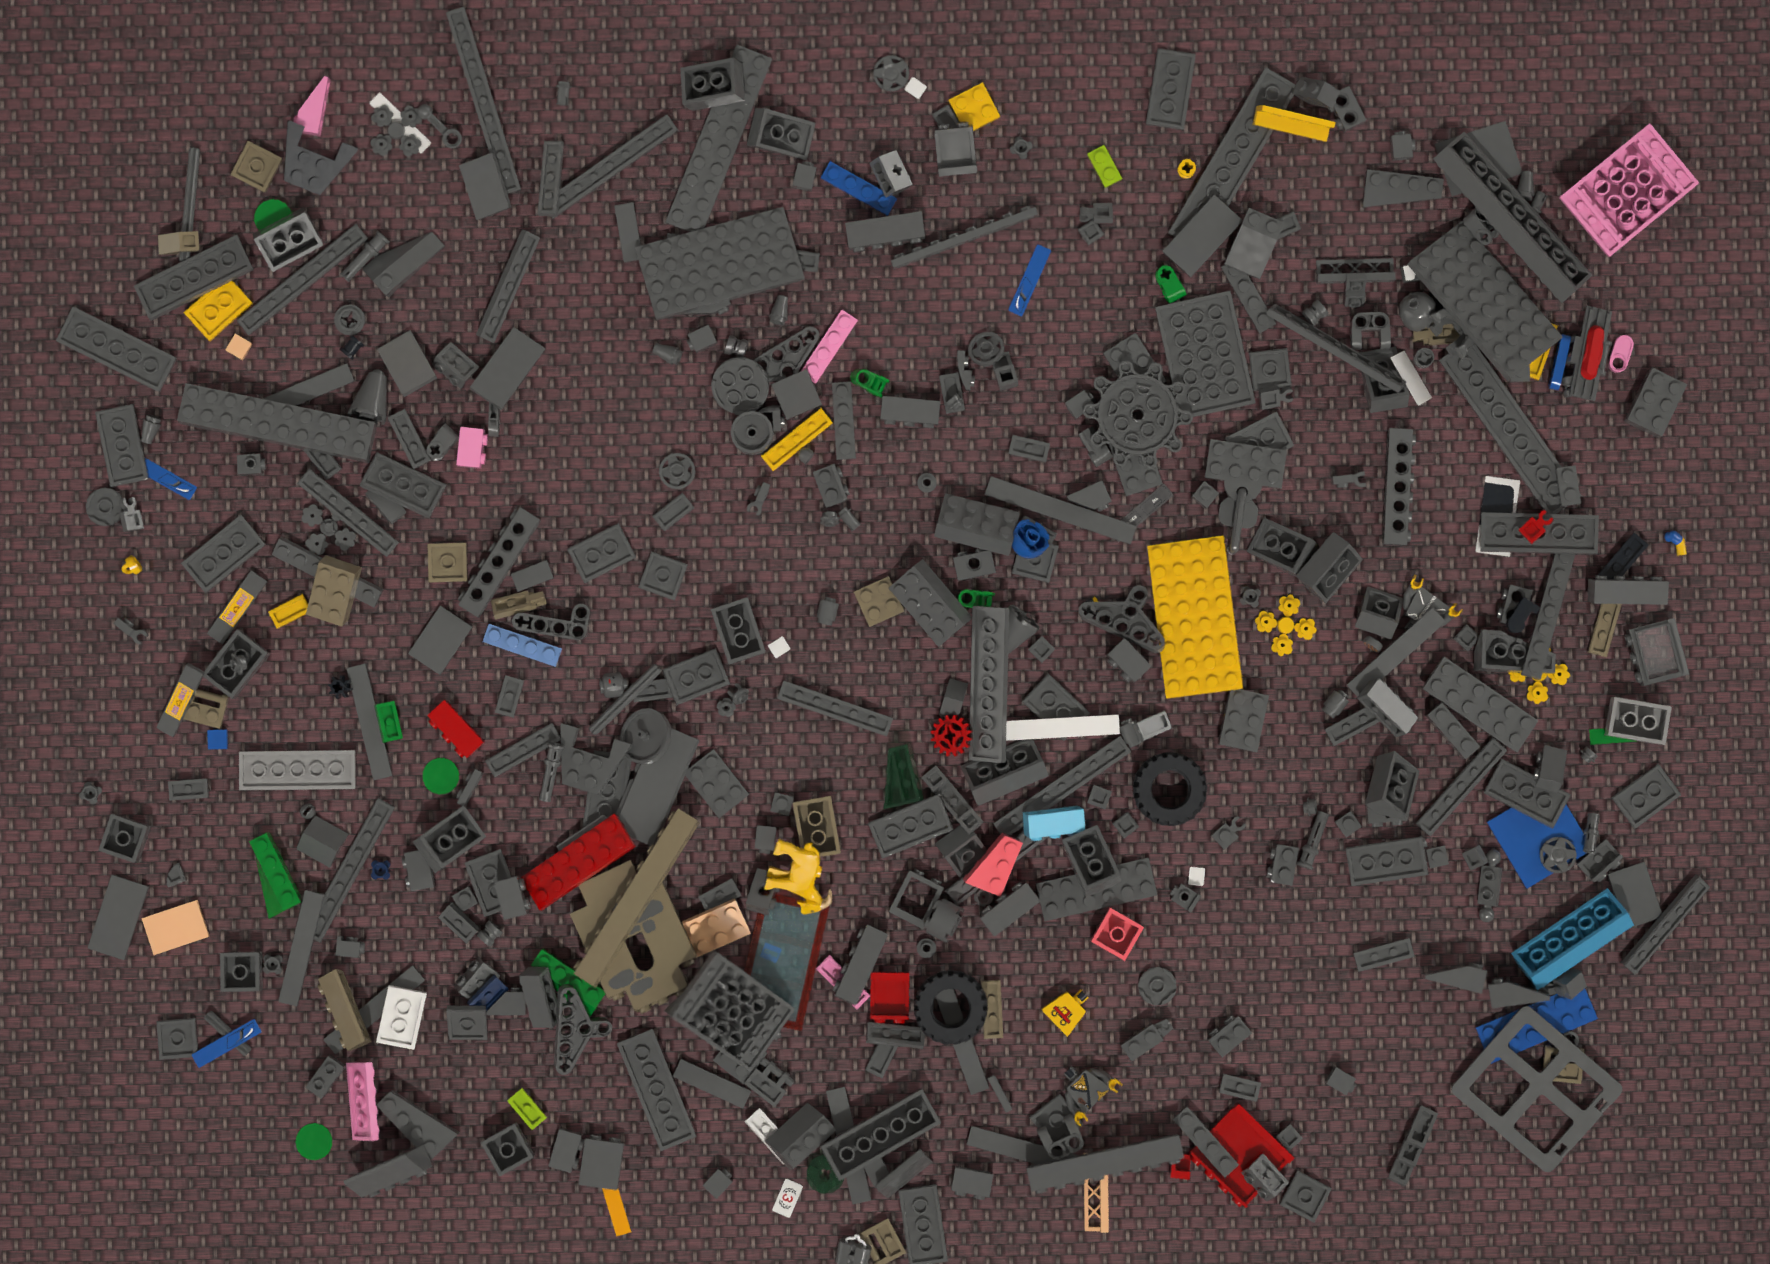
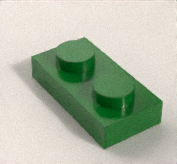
M395 701L374 705L382 742L402 739L403 736Z

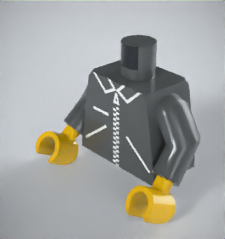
M1417 575L1412 577L1411 584L1403 595L1404 615L1410 618L1404 627L1406 630L1432 607L1446 620L1442 626H1445L1463 611V609L1459 612L1455 611L1454 607L1457 603L1449 607L1421 587L1424 581L1423 578L1421 582H1416Z

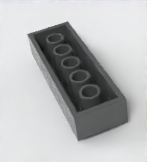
M919 1088L824 1142L819 1147L837 1180L841 1181L939 1125L941 1122L924 1091Z

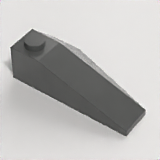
M430 232L376 256L362 270L389 298L442 250L445 245L433 232Z

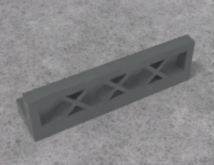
M1393 258L1316 260V284L1346 283V275L1350 273H1341L1338 270L1342 264H1348L1353 269L1350 273L1354 271L1361 273L1357 270L1361 264L1370 266L1372 270L1366 273V283L1394 282L1396 280ZM1380 263H1389V272H1379L1376 268ZM1328 264L1333 269L1331 274H1321L1320 265Z

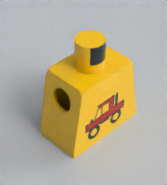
M1081 989L1073 997L1066 991L1042 1007L1041 1010L1068 1036L1086 1013L1081 1005L1089 997Z

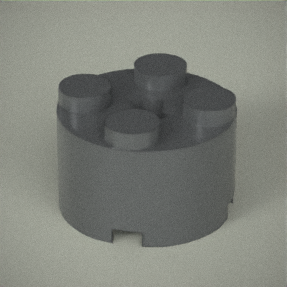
M943 898L941 901H936L932 909L935 912L932 918L928 917L924 927L927 929L926 933L948 943L949 940L946 938L948 935L953 936L962 918L959 916L960 911L964 913L965 909Z

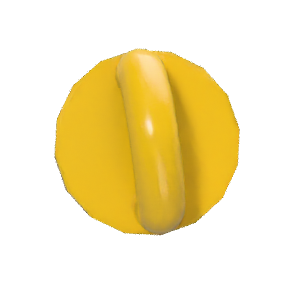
M130 555L125 559L126 563L121 569L125 574L134 573L137 575L142 571V566L133 555Z

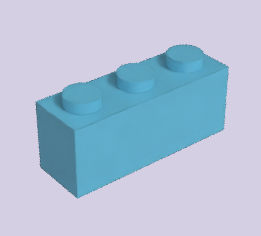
M1080 806L1023 812L1024 835L1032 841L1042 840V837L1060 838L1063 834L1072 836L1084 831V809Z

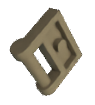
M197 689L183 719L221 729L229 696ZM195 697L219 702L220 707L216 708L194 702Z
M1551 1045L1544 1046L1543 1069L1549 1064L1551 1055L1556 1056L1559 1052L1558 1048H1552ZM1568 1063L1553 1081L1581 1084L1583 1070L1575 1063Z
M888 1218L857 1234L860 1235V1239L872 1247L870 1255L874 1261L873 1264H886L906 1253ZM872 1233L875 1234L886 1255L883 1258L879 1256L869 1237Z

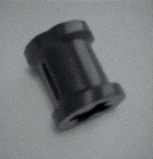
M350 335V340L339 350L353 360L354 355L365 345L353 335Z

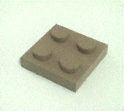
M248 141L230 175L266 193L283 159Z
M467 543L428 544L429 583L468 582Z
M889 576L854 592L869 627L905 612L901 602L889 590V587L893 585Z

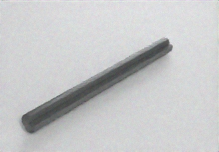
M189 148L181 232L193 231L200 158L199 148ZM179 252V260L183 262L189 259L191 252Z

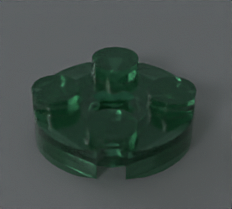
M824 1154L816 1156L809 1163L806 1171L807 1181L815 1191L821 1194L832 1193L841 1187L844 1179L841 1181L837 1180ZM822 1169L831 1171L829 1174L830 1179L820 1176L822 1175Z

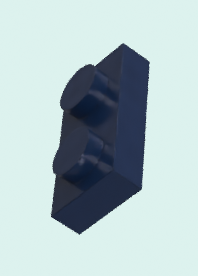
M493 975L467 1003L469 1006H486L487 1012L509 988Z

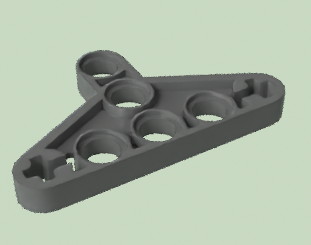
M807 327L755 358L754 361L764 360L767 363L765 372L769 382H778L787 378L782 374V370L785 367H791L794 375L799 372L818 342L819 332L814 327ZM807 331H810L811 333L815 332V339L811 340L809 338L805 340V343H807V345L803 346V343L801 339L798 338V336L802 335V338H805L807 336ZM793 340L800 343V347L796 351L789 349V343ZM776 350L783 352V358L780 361H776L772 357L773 352Z
M1138 585L1133 587L1125 602H1084L1079 606V616L1087 623L1120 638H1125L1127 641L1154 653H1159L1165 648L1164 637L1142 611L1148 600V592L1144 586ZM1137 591H1142L1145 596L1142 599H1136L1134 594ZM1128 607H1133L1136 609V613L1134 615H1127L1125 610ZM1089 608L1092 614L1088 613L1087 615H1084L1083 610L1087 611ZM1101 616H1108L1110 621L1102 624L1099 621ZM1120 623L1127 625V629L1123 632L1116 629ZM1137 631H1142L1145 634L1140 640L1134 638V633ZM1157 640H1159L1161 645L1157 644L1154 647L1152 641L1156 642Z
M563 984L558 989L554 1067L559 1074L566 1075L572 1071L590 1038L605 1037L612 1032V1024L607 1018H589L576 990L571 984ZM569 990V991L571 992V993L568 994V1001H569V1002H566L567 999H566V997H565L564 994H566L567 991ZM564 1008H571L569 1015H562ZM601 1023H607L608 1025L604 1031L598 1030ZM583 1024L589 1025L586 1032L579 1031ZM565 1025H569V1032L565 1034L561 1033V1028ZM562 1044H569L568 1050L560 1051ZM562 1057H564V1060H565V1062H566V1064H567V1065H564V1068H561V1067H560L561 1065H563V1058H562Z

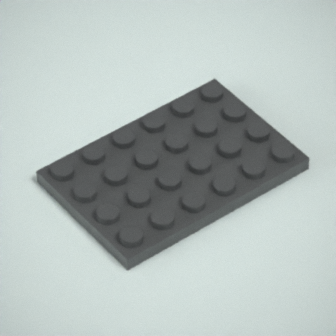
M1231 291L1155 307L1171 383L1182 382L1185 385L1184 394L1176 401L1179 409L1187 410L1192 413L1193 417L1256 403Z

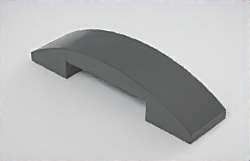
M937 766L921 777L935 795L940 794L944 806L969 835L984 823Z

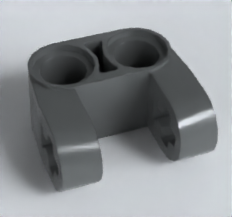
M1383 312L1357 313L1350 323L1351 349L1361 350V332L1379 331L1380 349H1390L1391 334L1388 316ZM1358 317L1364 319V327H1358L1355 319ZM1376 317L1383 318V326L1380 327L1375 324Z
M1071 1113L1063 1116L1071 1135L1054 1143L1045 1125L1036 1129L1046 1151L1054 1160L1079 1151L1083 1146L1082 1136ZM1072 1137L1079 1138V1147H1070L1069 1140ZM1056 1145L1060 1146L1063 1150L1062 1154L1058 1157L1051 1153L1052 1147Z

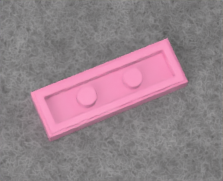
M830 955L816 968L833 987L836 981H841L843 977L841 973L842 967ZM863 989L857 1005L852 1006L857 1010L870 995Z

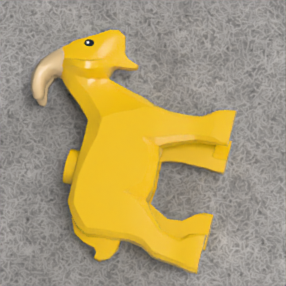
M778 839L773 855L788 854L793 859L791 869L782 870L769 866L767 877L772 879L767 878L764 889H785L805 898L806 900L804 901L797 900V903L801 906L802 914L815 913L829 907L832 903V891L829 889L828 895L822 898L814 886L816 877L820 878L822 866H819V851L810 842L805 844L803 848H800L793 843Z

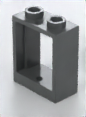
M914 869V871L909 870L889 912L924 929V924L928 917H930L932 909L944 887L941 886V881L933 877L929 880L924 877L925 873ZM911 877L937 889L923 919L897 907Z

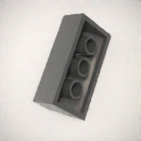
M922 211L845 223L849 250H853V253L865 251L864 248L872 247V250L884 248L883 245L891 244V247L902 246V242L910 241V244H917L922 242L921 239H925Z
M1033 739L1020 740L1006 746V763L971 761L961 765L977 806L1049 776Z
M424 1145L363 1170L343 1182L361 1198L369 1195L371 1198L380 1194L379 1190L383 1188L385 1191L396 1187L395 1183L400 1182L402 1185L411 1181V1176L416 1175L418 1178L427 1174L426 1170L433 1166Z

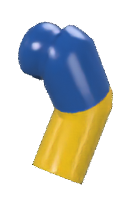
M1673 530L1666 532L1665 540L1676 545L1677 556L1687 555L1684 537Z

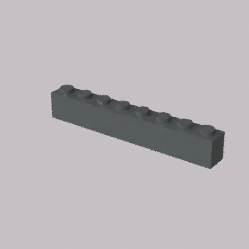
M1177 1133L1027 1166L1026 1168L1031 1191H1036V1194L1047 1192V1188L1055 1187L1056 1190L1065 1188L1068 1183L1080 1185L1084 1184L1085 1180L1093 1178V1181L1102 1180L1105 1175L1112 1174V1177L1123 1175V1171L1131 1170V1173L1142 1171V1167L1150 1166V1169L1161 1167V1163L1164 1162L1176 1164L1180 1162V1159L1184 1158L1180 1137Z

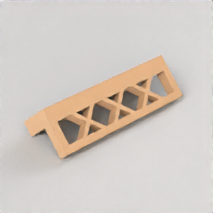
M1105 1175L1104 1179L1099 1180V1185L1094 1190L1088 1185L1089 1179H1087L1084 1183V1231L1109 1233L1108 1175ZM1088 1188L1092 1191L1089 1196H1088ZM1093 1194L1100 1199V1204L1095 1209L1088 1204V1199ZM1094 1213L1100 1218V1227H1089L1088 1219Z

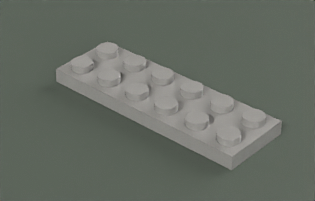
M356 750L239 752V790L356 789Z

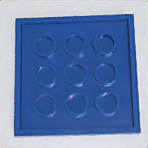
M1565 805L1553 829L1513 808L1507 809L1486 822L1526 889L1553 874L1545 869L1540 861V849L1548 839L1562 837L1569 840L1576 849V859L1586 854L1583 851L1585 835L1567 805ZM1554 840L1548 844L1554 846L1557 840ZM1566 843V849H1571V847ZM1543 852V858L1545 861L1548 856L1545 852ZM1572 859L1567 860V864L1571 863ZM1556 865L1551 867V869L1559 870Z

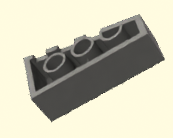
M394 1090L390 1091L376 1105L416 1148L424 1145L430 1161L460 1133Z

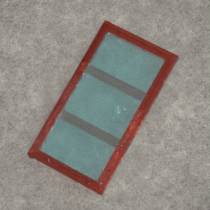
M762 891V895H768L770 893L768 891ZM776 894L774 898L777 899L774 910H770L769 916L757 913L744 972L795 1008L783 1027L802 1031L830 906L815 913L802 914L801 906L797 903V900L800 899Z

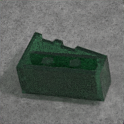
M911 743L888 748L883 809L924 800Z

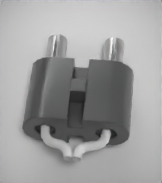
M857 1234L854 1237L840 1238L835 1263L868 1264L872 1247L861 1240L860 1235ZM857 1238L858 1241H859V1244H858V1243H855L854 1239Z

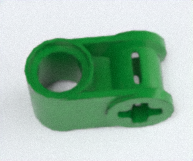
M1162 266L1156 271L1155 278L1169 304L1186 295L1182 283L1178 280L1170 266ZM1162 270L1169 273L1167 279L1165 277L1161 278Z
M855 369L850 376L854 385L879 398H882L885 385L890 381L865 369ZM860 373H863L865 378L860 383L858 376Z
M963 590L958 594L957 600L963 607L973 609V606H984L986 597L985 606L991 607L995 593ZM964 593H968L971 596L969 604H965L961 600V596Z

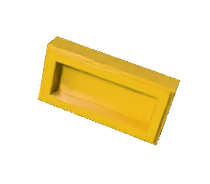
M301 594L268 611L276 628L279 629L306 615L308 602L304 595Z

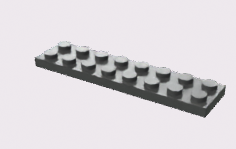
M973 606L970 730L973 732L969 737L973 738V740L969 741V760L1006 763L1009 608Z

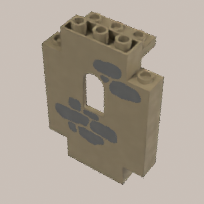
M631 860L579 885L587 906L571 913L570 916L585 949L590 943H594L597 938L595 937L597 930L600 927H604L607 922L605 920L610 910L614 911L618 905L616 900L621 893L624 894L628 889L626 885L630 878H635L638 873ZM663 882L628 936L629 938L642 932L654 958L653 967L649 971L639 970L625 942L600 981L608 999L616 1001L623 998L624 993H627L635 1012H641V1014L652 1009L651 1006L657 1003L659 1006L669 1001L668 998L674 995L679 997L689 986L688 979L683 974L681 966L687 968L695 964L694 960L698 959Z

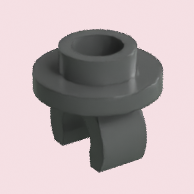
M736 683L735 687L738 691L736 693L728 691L727 693L732 698L734 704H743L748 699L749 690L741 688Z

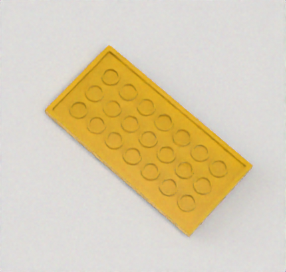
M1224 535L1147 546L1157 630L1165 640V648L1160 654L1166 699L1243 689Z

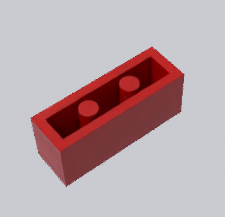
M443 700L427 715L430 718L428 722L434 729L439 728L443 732L441 735L448 744L452 742L456 746L454 750L461 758L464 756L469 758L485 743L447 700Z

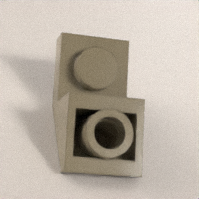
M198 231L158 235L159 255L198 252Z

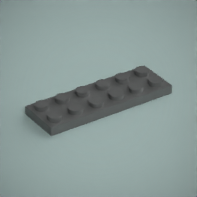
M235 235L134 285V288L149 320L152 321L253 271L254 268L239 236Z
M72 307L56 339L57 342L158 392H161L177 360L176 357L75 307Z
M1482 512L1480 552L1598 555L1599 515L1545 514L1543 520L1548 521L1552 517L1553 522L1548 526H1543L1546 532L1531 545L1518 530L1532 517L1537 521L1539 514Z
M1442 656L1421 688L1516 753H1518L1538 722L1530 714L1444 656Z
M1149 857L1116 865L1121 874V883L1089 897L1085 896L1075 874L1036 883L1044 921L1157 896Z
M654 1029L617 1043L660 1151L697 1137Z

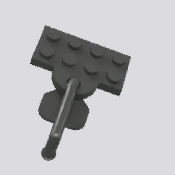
M1210 439L1205 478L1224 481V489L1229 496L1220 503L1218 515L1219 521L1223 525L1233 527L1231 543L1227 546L1229 554L1234 555L1239 550L1241 529L1252 528L1257 522L1258 507L1253 502V499L1260 493L1262 486L1282 489L1287 450Z

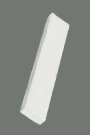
M1119 714L1007 721L1006 740L1120 734Z

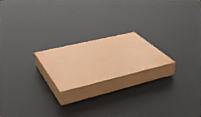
M198 900L142 918L153 955L210 937Z

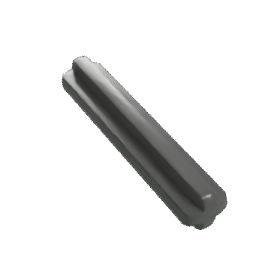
M209 1011L205 1015L204 1019L222 1036L233 1031L213 1011ZM246 1042L235 1047L243 1056H246L251 1051V1047Z

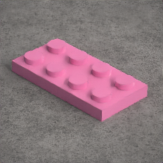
M372 1062L346 1063L352 1139L361 1141L379 1140V1126L377 1125L378 1109L375 1102L376 1088L374 1086Z

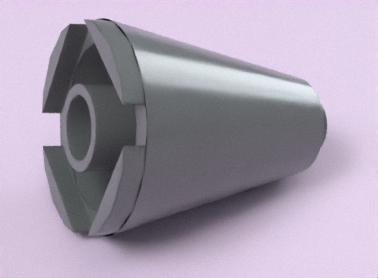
M373 370V372L368 373L348 410L349 417L354 415L356 419L375 422L376 425L377 422H381V425L385 424L387 377L384 375V372Z
M1015 605L1007 607L1009 608L1008 654L1040 629L1039 625L1032 618L1029 619L1026 613Z

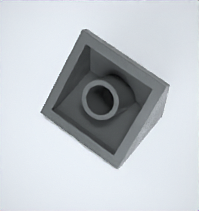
M315 815L304 830L297 850L331 868L349 834Z

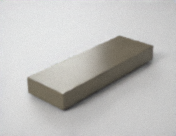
M1600 604L1588 653L1607 658L1622 604Z
M1000 980L981 981V986L986 994L988 1003L987 1017L983 1025L984 1039L1003 1038Z

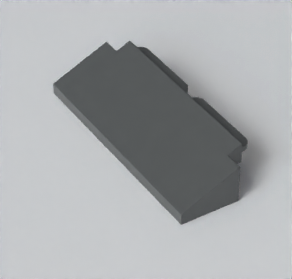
M672 728L671 742L666 753L652 764H636V777L629 781L616 812L620 821L625 824L624 827L629 836L650 846L652 844L655 845L659 839L657 836L664 827L700 741Z

